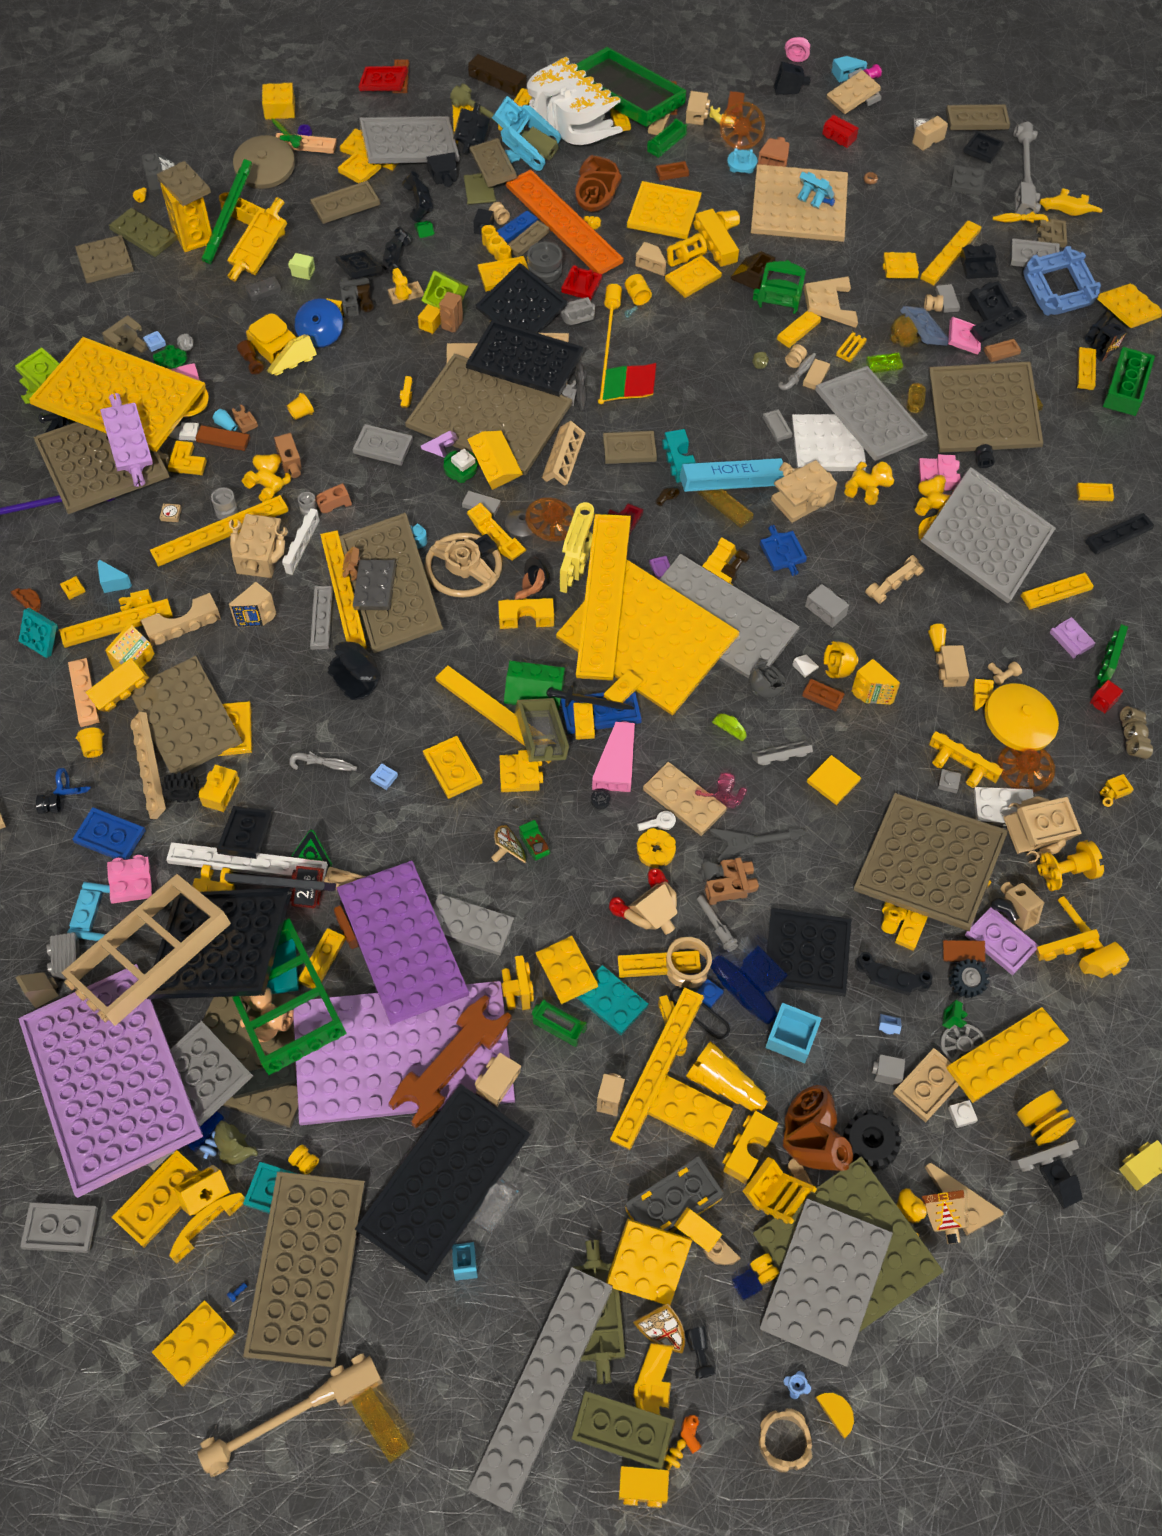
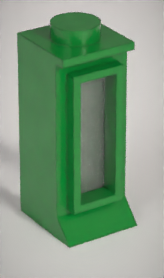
M544 999L540 1005L537 1004L531 1014L533 1015V1024L574 1047H577L578 1038L581 1033L585 1034L587 1029V1022L574 1018L547 1003Z

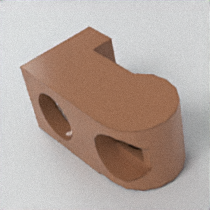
M343 483L325 490L315 498L322 513L331 512L342 505H345V507L352 505Z

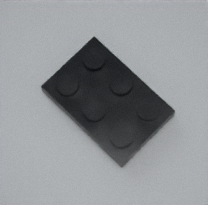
M366 250L335 256L336 263L352 279H361L367 275L375 276L377 273L382 272V266Z
M233 806L219 841L217 854L257 859L272 818V812L270 810Z

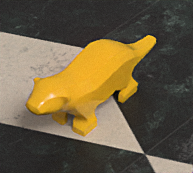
M1062 188L1060 195L1040 200V204L1046 211L1055 209L1071 216L1082 215L1088 212H1102L1101 208L1087 204L1089 196L1084 194L1081 195V198L1068 196L1069 190Z

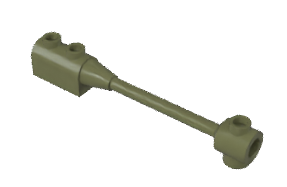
M463 83L461 86L457 85L451 92V103L456 108L460 105L462 107L469 105L474 108V103L476 102L471 99L472 91L467 85ZM480 106L479 112L492 119L494 113ZM533 126L529 131L522 129L520 135L548 161L553 158L559 149L556 140Z

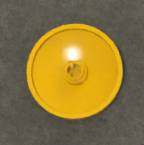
M1017 683L1002 685L990 695L985 705V719L989 729L1000 742L1012 749L1022 752L1039 751L1048 746L1057 734L1059 722L1055 708L1041 692L1030 686Z

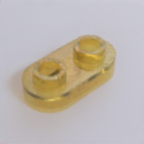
M914 383L909 387L907 409L913 413L921 412L925 404L926 388L922 384Z

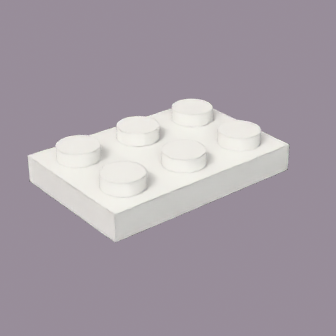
M975 787L973 793L976 820L990 825L1006 826L1003 817L1017 812L1016 807L1008 808L1011 803L1021 804V801L1033 798V789Z

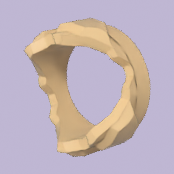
M680 937L674 940L669 945L666 955L669 980L678 987L696 988L702 985L707 979V973L712 964V955L708 946L700 939L694 937ZM685 949L699 951V954L705 957L707 964L702 972L696 975H686L674 967L671 961V954L674 951L679 952Z
M785 1409L784 1412L778 1413L776 1410L770 1412L760 1424L759 1447L769 1466L779 1472H787L794 1468L796 1470L802 1469L812 1459L811 1435L804 1416L794 1409ZM789 1420L800 1427L806 1442L805 1451L801 1458L789 1462L777 1459L768 1452L765 1446V1435L768 1427L775 1421Z

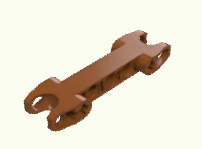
M486 995L471 1004L461 1014L456 1024L462 1030L419 1077L411 1071L401 1081L395 1094L389 1101V1107L392 1110L408 1101L417 1104L419 1109L411 1121V1125L414 1128L419 1127L426 1120L434 1116L446 1100L440 1094L441 1090L481 1045H484L489 1050L492 1049L501 1039L503 1032L511 1021L512 1015L508 1012L497 1020L485 1018L483 1012L487 1008L490 999Z

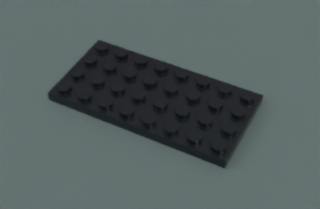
M460 1084L361 1219L355 1230L425 1283H428L531 1134Z

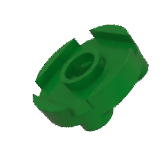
M457 450L446 455L443 467L445 474L449 478L457 480L459 483H464L478 471L477 459L470 451L467 452L475 458L476 463L463 472L451 462V457L458 453Z

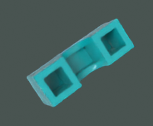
M685 429L665 432L664 440H662L663 450L667 452L666 460L667 463L671 464L670 472L675 477L676 483L681 482L680 472L682 464L696 463L693 455H681L688 453L689 441Z

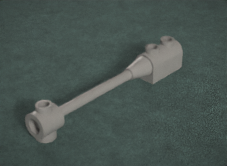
M1023 122L1020 125H1016L1013 136L1018 138V141L1023 144L1024 180L1015 192V214L1027 215L1033 211L1035 214L1038 213L1041 204L1037 203L1040 193L1036 192L1030 176L1029 143L1036 139L1037 131L1033 130V125L1030 122Z

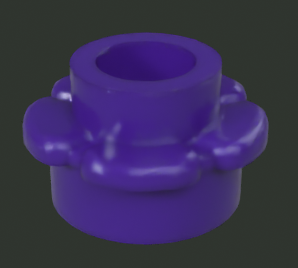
M303 124L299 126L297 133L298 135L311 136L312 129H310L309 125Z

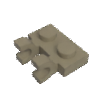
M1041 219V227H1037V233L1042 238L1038 237L1037 241L1058 243L1060 247L1065 248L1067 245L1066 221L1050 219L1047 222Z

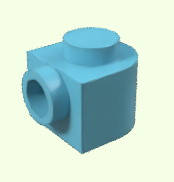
M418 523L414 527L411 525L417 548H423L427 544L426 530Z

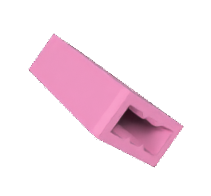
M627 721L615 722L593 775L592 790L603 789L606 791L631 792L635 723Z

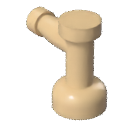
M1015 661L1008 665V670L1005 672L996 667L994 663L988 665V669L992 670L995 674L993 677L995 683L999 686L1012 675L1016 677L1022 674L1020 665Z

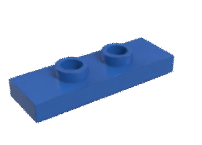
M527 210L497 230V232L508 243L528 229L538 218Z

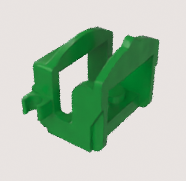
M789 260L766 263L760 289H754L752 299L758 301L759 308H762L763 302L792 307L794 308L793 314H796L802 296L806 270L791 263ZM769 271L801 276L799 285L781 279L767 280Z

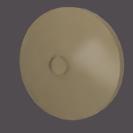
M269 135L257 136L245 141L238 147L233 157V167L236 175L244 159L252 162L250 174L245 184L258 189L272 188L280 185L290 177L295 166L294 154L289 144L278 137Z

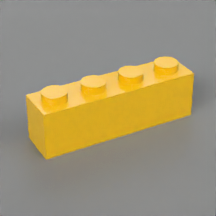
M709 209L696 213L694 227L703 236L708 250L713 254L714 260L718 262L720 267L738 262L739 249L715 211Z

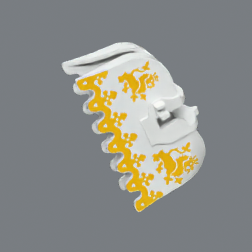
M564 57L539 70L529 79L527 91L533 97L529 105L552 125L566 142L575 145L590 144L623 132L620 126L611 127L613 120H603L605 118L604 113L621 102L620 98L617 96L609 97L611 96L610 90L600 91L603 85L601 83L592 84L594 83L593 77L584 78L586 72L584 70L576 71L578 69L577 64L567 65L570 62L568 57Z

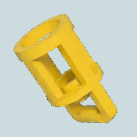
M697 233L688 239L677 241L667 248L669 266L673 267L680 263H686L697 256L705 255L707 253V245L703 236ZM697 240L700 241L702 247H698ZM693 245L694 250L688 252L687 247ZM673 250H676L675 253L679 259L674 260Z

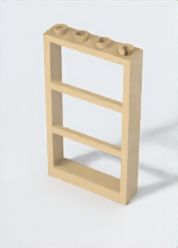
M176 874L61 972L67 979L64 983L71 991L76 989L75 994L82 1001L87 999L86 1004L93 1012L98 1010V1016L105 1023L109 1020L116 1026L231 923L220 908ZM180 893L210 916L209 919L181 943L152 919L154 915ZM146 923L170 943L174 949L144 975L116 948ZM110 954L132 973L138 981L107 1007L79 980Z

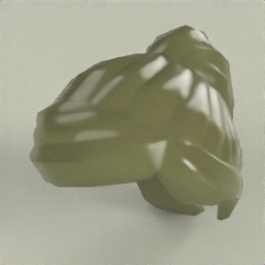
M220 1121L215 1128L214 1141L220 1151L219 1159L224 1164L236 1165L242 1163L250 1156L258 1155L255 1146L247 1145L245 1141L246 1134L240 1133L235 1125L227 1124L226 1121Z

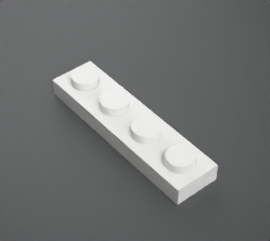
M311 508L308 515L304 516L301 528H298L296 538L291 542L289 552L283 558L282 564L287 574L293 575L319 523L318 511Z

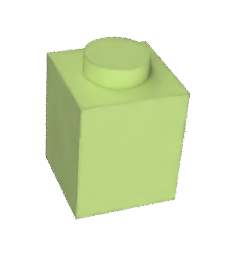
M295 253L289 261L291 275L310 280L315 271L313 257Z

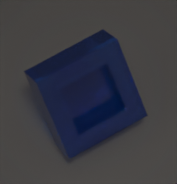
M752 1269L731 1281L743 1301L763 1290Z

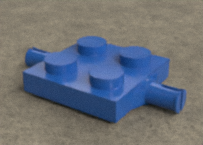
M771 525L768 528L771 536L760 540V546L772 570L788 568L792 576L794 574L797 575L799 572L795 565L804 563L807 559L793 531L778 533L775 525Z

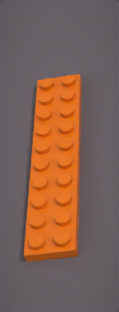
M532 170L506 182V187L593 272L604 274L623 263L624 258Z

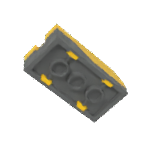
M698 1156L626 1202L625 1209L631 1220L673 1232L678 1229L674 1225L687 1207L697 1215H700L720 1202L724 1193Z

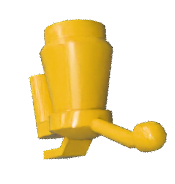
M399 268L393 269L392 279L396 285L395 295L399 300H406L409 298V294L412 293L407 285L408 280L405 276H402Z

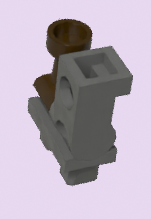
M365 276L356 280H350L348 277L342 278L339 283L344 316L359 315L357 300L362 299L360 302L361 310L364 312L372 311L374 305L372 300L369 299L371 298L369 279Z

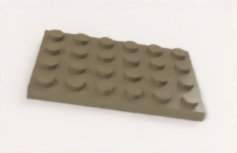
M196 656L147 679V683L143 687L136 688L131 692L139 712L147 713L151 736L170 773L177 774V772H181L183 774L222 754L225 750L243 743Z

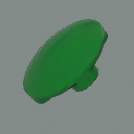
M168 345L164 350L153 355L154 364L167 369L177 368L186 362L187 354L185 351L175 348L174 345Z

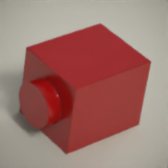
M1108 680L1094 694L1090 703L1096 709L1106 714L1119 700L1123 690Z

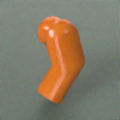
M695 1415L687 1416L683 1420L680 1433L681 1438L686 1442L692 1454L702 1447L695 1437L697 1426L699 1425V1419Z

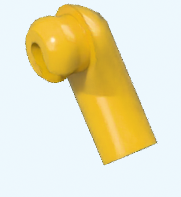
M1104 786L1100 791V795L1104 796L1103 805L1109 807L1113 804L1114 791Z

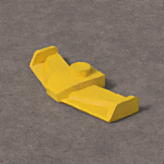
M650 1344L640 1375L634 1386L633 1397L635 1398L636 1408L660 1415L659 1407L669 1408L671 1383L662 1382L675 1346Z

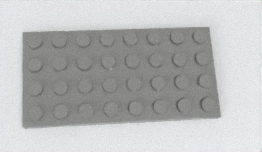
M682 554L676 558L659 579L739 631V636L719 660L748 679L750 672L760 661L767 662L766 666L771 667L799 631L800 626Z

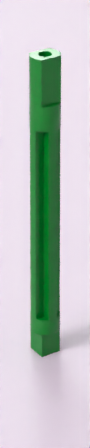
M243 160L201 257V260L205 263L212 264L250 174L252 162L249 160Z

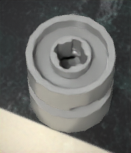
M221 487L213 491L211 500L215 514L220 520L238 513L235 497L231 489Z

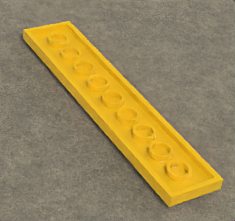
M595 514L576 678L613 680L631 516Z

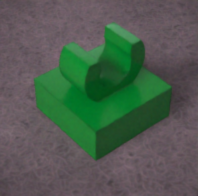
M955 1000L944 1009L942 1026L950 1029L954 1025L962 1028L967 1024L963 1020L968 1015L962 1010L963 1003Z

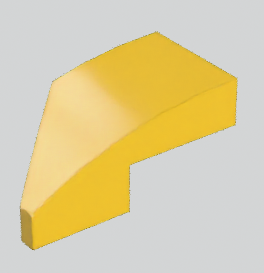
M974 679V711L983 707L993 693V680Z

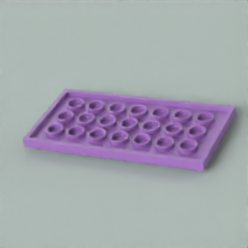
M413 861L336 887L390 1025L469 996L467 986Z

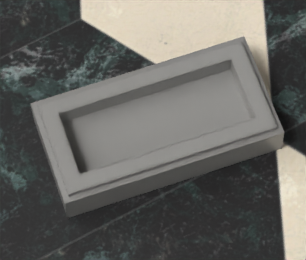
M952 284L936 286L937 295H943V313L958 312L960 306Z
M779 409L763 414V419L776 442L792 437L793 433Z
M468 491L462 502V507L472 509L479 503H482L492 516L495 517L501 505V500Z

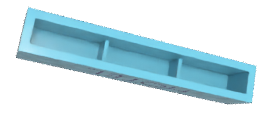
M782 458L682 464L680 480L684 492L775 486L774 482L785 476L783 471H779L783 464Z

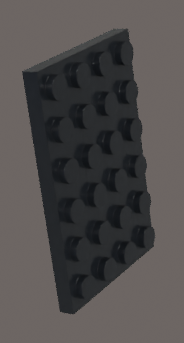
M491 320L466 362V368L559 397L577 365L584 347Z

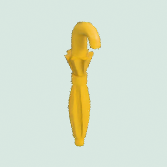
M1034 211L1027 215L1007 213L993 216L992 220L1005 223L1020 220L1034 223V220L1041 219L1049 222L1047 216L1035 214Z

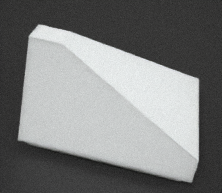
M807 655L796 657L793 661V667L804 677H807L819 668Z

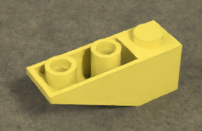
M304 334L290 340L268 368V373L279 375L288 367L292 369L297 367L299 362L312 360L313 356L317 354L310 336Z

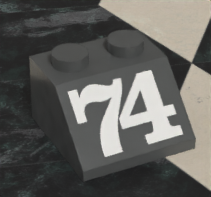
M158 153L141 155L150 191L161 189L157 174L174 166L175 162Z

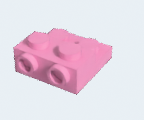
M938 454L937 459H919L920 482L934 478L936 475H943L946 479L945 490H955L956 485L960 482V474L957 473L959 460H956L955 455Z
M135 855L132 859L115 858L112 862H107L111 904L148 899L152 895L151 868L148 857Z

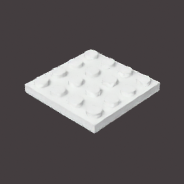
M836 414L792 415L797 468H802L817 460L826 471H855L856 466L860 462L866 463L863 446Z

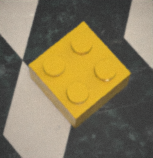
M292 83L262 84V105L265 119L295 118V96Z

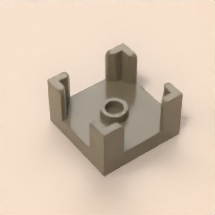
M128 315L102 333L106 346L126 352L134 347L143 353L148 349L147 344L136 333L137 330L142 331L141 325Z

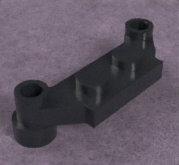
M411 171L408 177H405L402 185L407 190H413L417 207L412 210L410 217L413 221L420 222L425 213L432 211L433 205L428 187L418 179L419 175L416 172Z
M399 226L394 230L395 235L385 246L382 268L389 270L391 274L393 269L399 268L402 276H404L405 270L400 265L398 266L401 246L408 245L412 241V236Z
M869 952L861 953L855 961V968L857 971L868 976L870 984L907 996L916 990L921 992L928 991L932 985V974L929 971H923L920 974L914 975L876 963Z

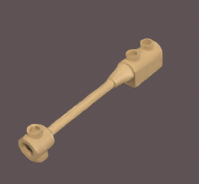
M363 1353L351 1360L352 1366L344 1369L343 1365L330 1371L332 1377L328 1378V1381L313 1392L309 1398L232 1441L225 1443L221 1439L215 1441L214 1437H210L201 1442L202 1449L197 1451V1454L206 1474L209 1473L211 1477L223 1473L229 1468L227 1462L230 1461L232 1451L305 1410L334 1399L337 1400L340 1406H343L381 1385L383 1382L371 1356L365 1357Z

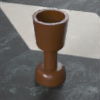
M249 340L241 341L237 345V350L245 361L250 362L248 366L250 373L253 375L261 373L264 366L261 361L255 360L256 353L252 342Z

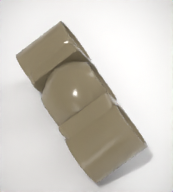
M1126 706L1120 712V720L1123 722L1122 726L1125 727L1124 736L1127 740V753L1146 760L1153 753V746L1148 738L1149 730L1147 725H1145L1147 724L1146 714L1142 710Z

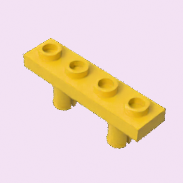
M935 731L929 745L939 750V753L932 762L935 767L942 769L949 757L973 770L966 781V784L972 788L978 785L983 776L994 783L1000 778L1003 769L996 763L985 760L980 754L971 752L963 744L950 740L943 733Z

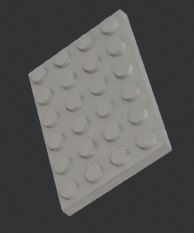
M449 116L359 118L369 164L427 162V156L455 152L456 162H459V153L455 139H453L454 134Z
M868 366L816 385L815 391L874 461L926 440L928 436Z
M202 1021L170 1049L199 1126L253 1077ZM171 1153L148 1163L149 1167L155 1170Z
M806 1199L760 1330L847 1367L893 1233Z

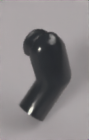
M1003 898L992 900L991 908L1006 912L1010 922L1019 919L1018 913L1010 900Z

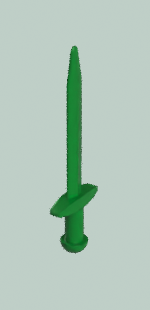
M272 118L273 124L284 134L280 135V140L289 141L292 147L298 148L302 137L290 134L280 122Z

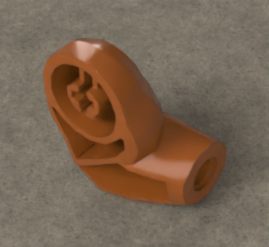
M590 155L584 161L579 171L580 178L575 189L577 203L583 210L588 212H596L611 203L622 179L616 163Z
M814 1085L806 1088L791 1102L785 1117L783 1147L799 1165L813 1169L844 1171L849 1169V1165L853 1161V1151L847 1139L834 1131L837 1123V1113L834 1099L827 1087Z

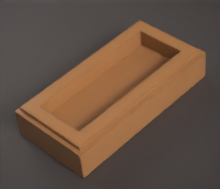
M1011 339L986 346L984 352L990 362L1018 355L1021 353V349L1016 341Z

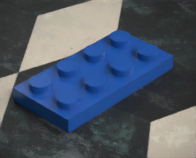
M635 691L623 702L633 706L634 710L616 709L592 704L594 730L612 728L615 722L641 723L642 719ZM605 692L585 695L606 699L604 698ZM561 699L567 734L575 733L573 703L584 702L571 700L568 707H565V699Z

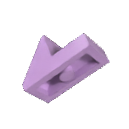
M448 431L421 445V448L445 458L447 454L444 446L449 447L453 445L454 441L458 440L455 432Z

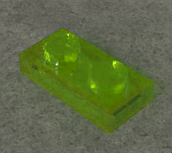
M899 353L868 356L866 359L867 366L873 373L901 370L903 368Z

